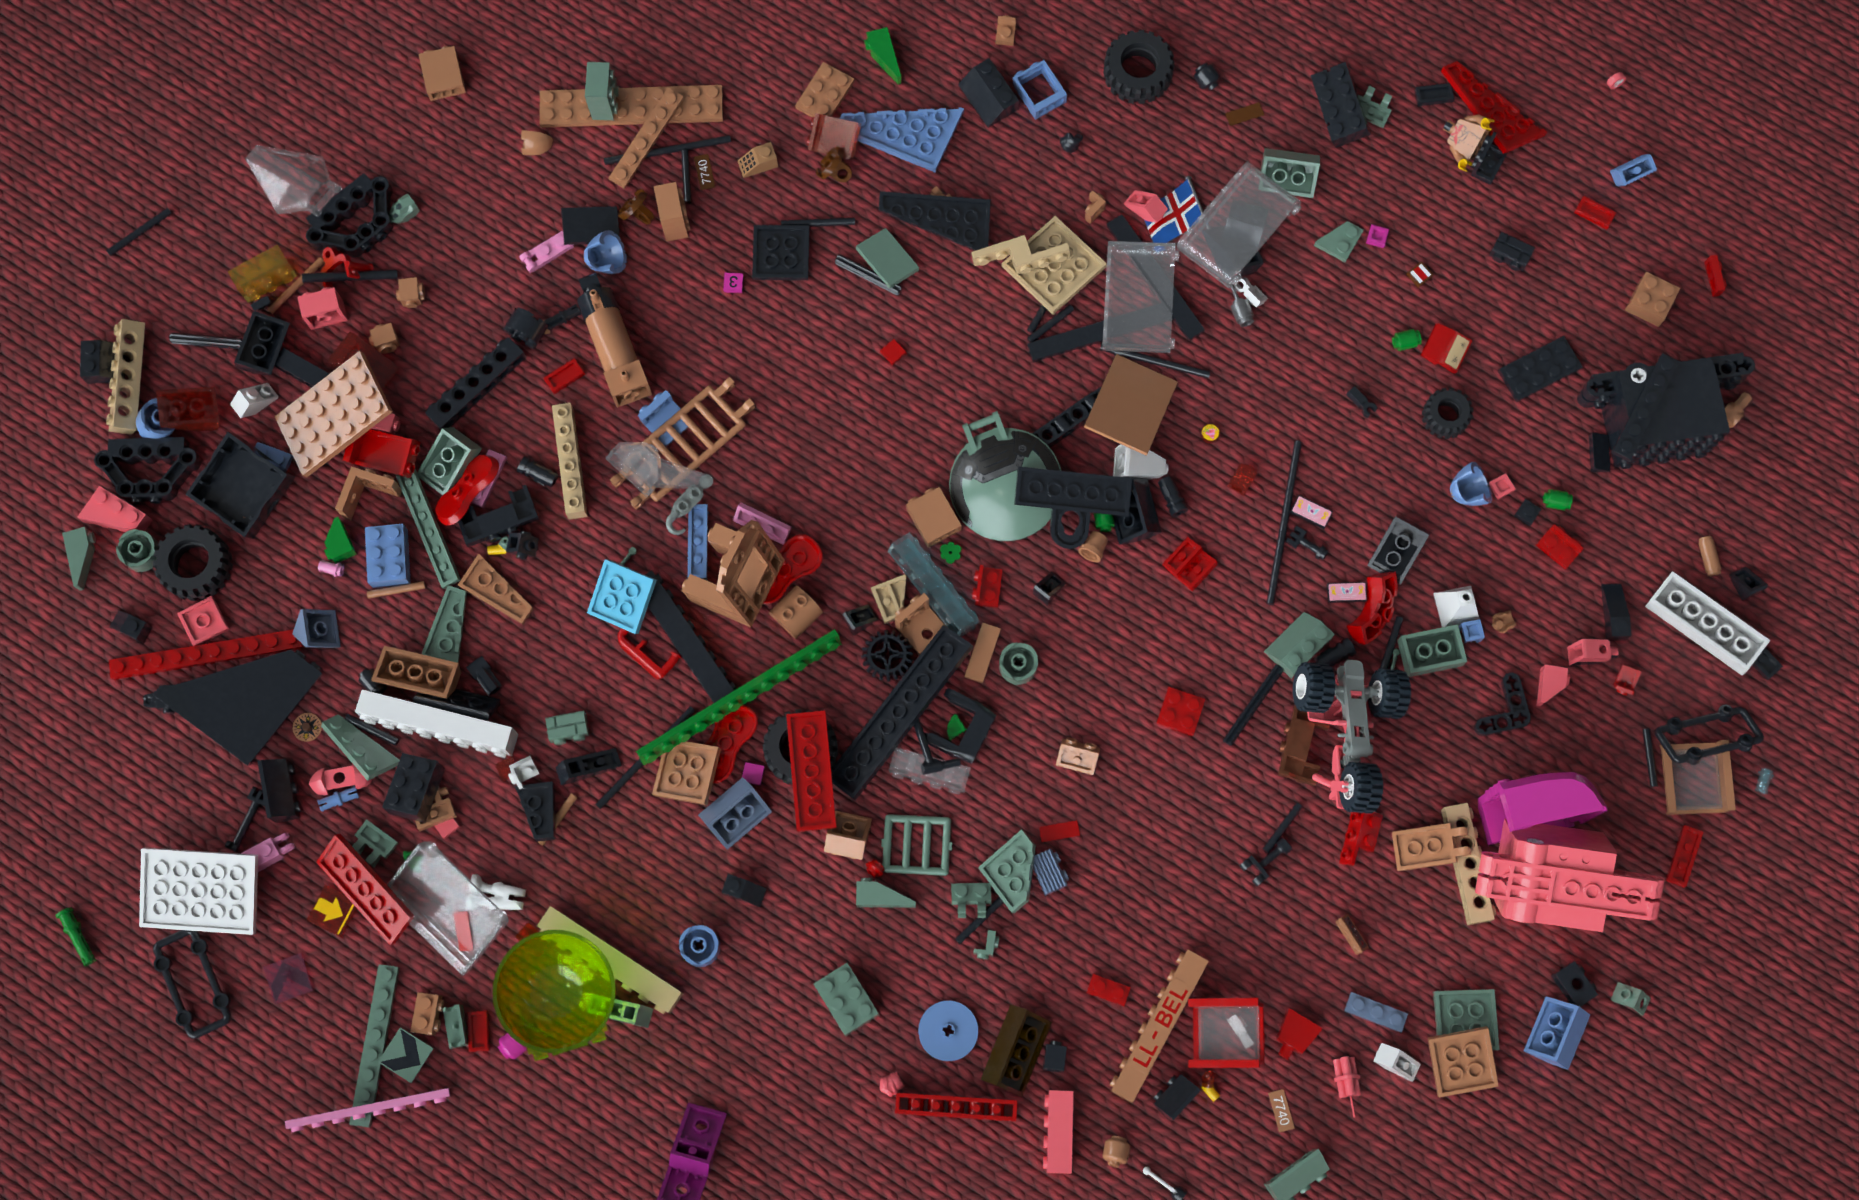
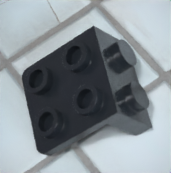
M1495 131L1492 136L1488 135L1471 166L1474 169L1471 176L1490 185L1507 153L1503 154L1497 146L1492 144L1497 135Z

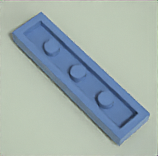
M696 504L688 513L687 578L692 574L707 580L708 504Z

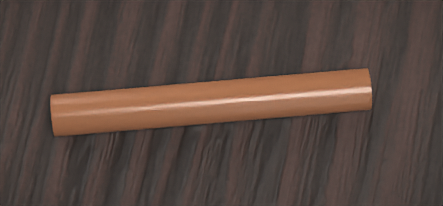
M421 581L367 591V597L369 599L425 589V582Z
M573 794L569 795L555 815V829L577 799ZM538 841V843L544 846L546 841Z

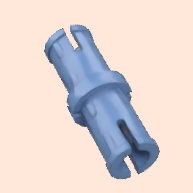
M353 786L341 792L336 791L331 796L318 799V805L327 802V804L319 807L320 810L324 811L336 805L342 806L344 802L359 798L358 793L350 795V793L357 791L356 787Z

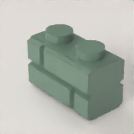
M584 711L545 718L548 739L555 745L565 744L566 740L573 739L575 742L583 741L586 736H590L587 716Z

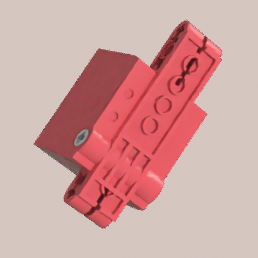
M1504 819L1498 853H1481L1479 872L1481 873H1478L1475 893L1487 898H1493L1501 915L1506 919L1523 923H1542L1603 932L1606 914L1649 921L1658 919L1661 900L1658 898L1662 897L1665 879L1651 874L1614 869L1617 851L1604 832L1547 824H1537L1530 828L1510 832L1507 820Z

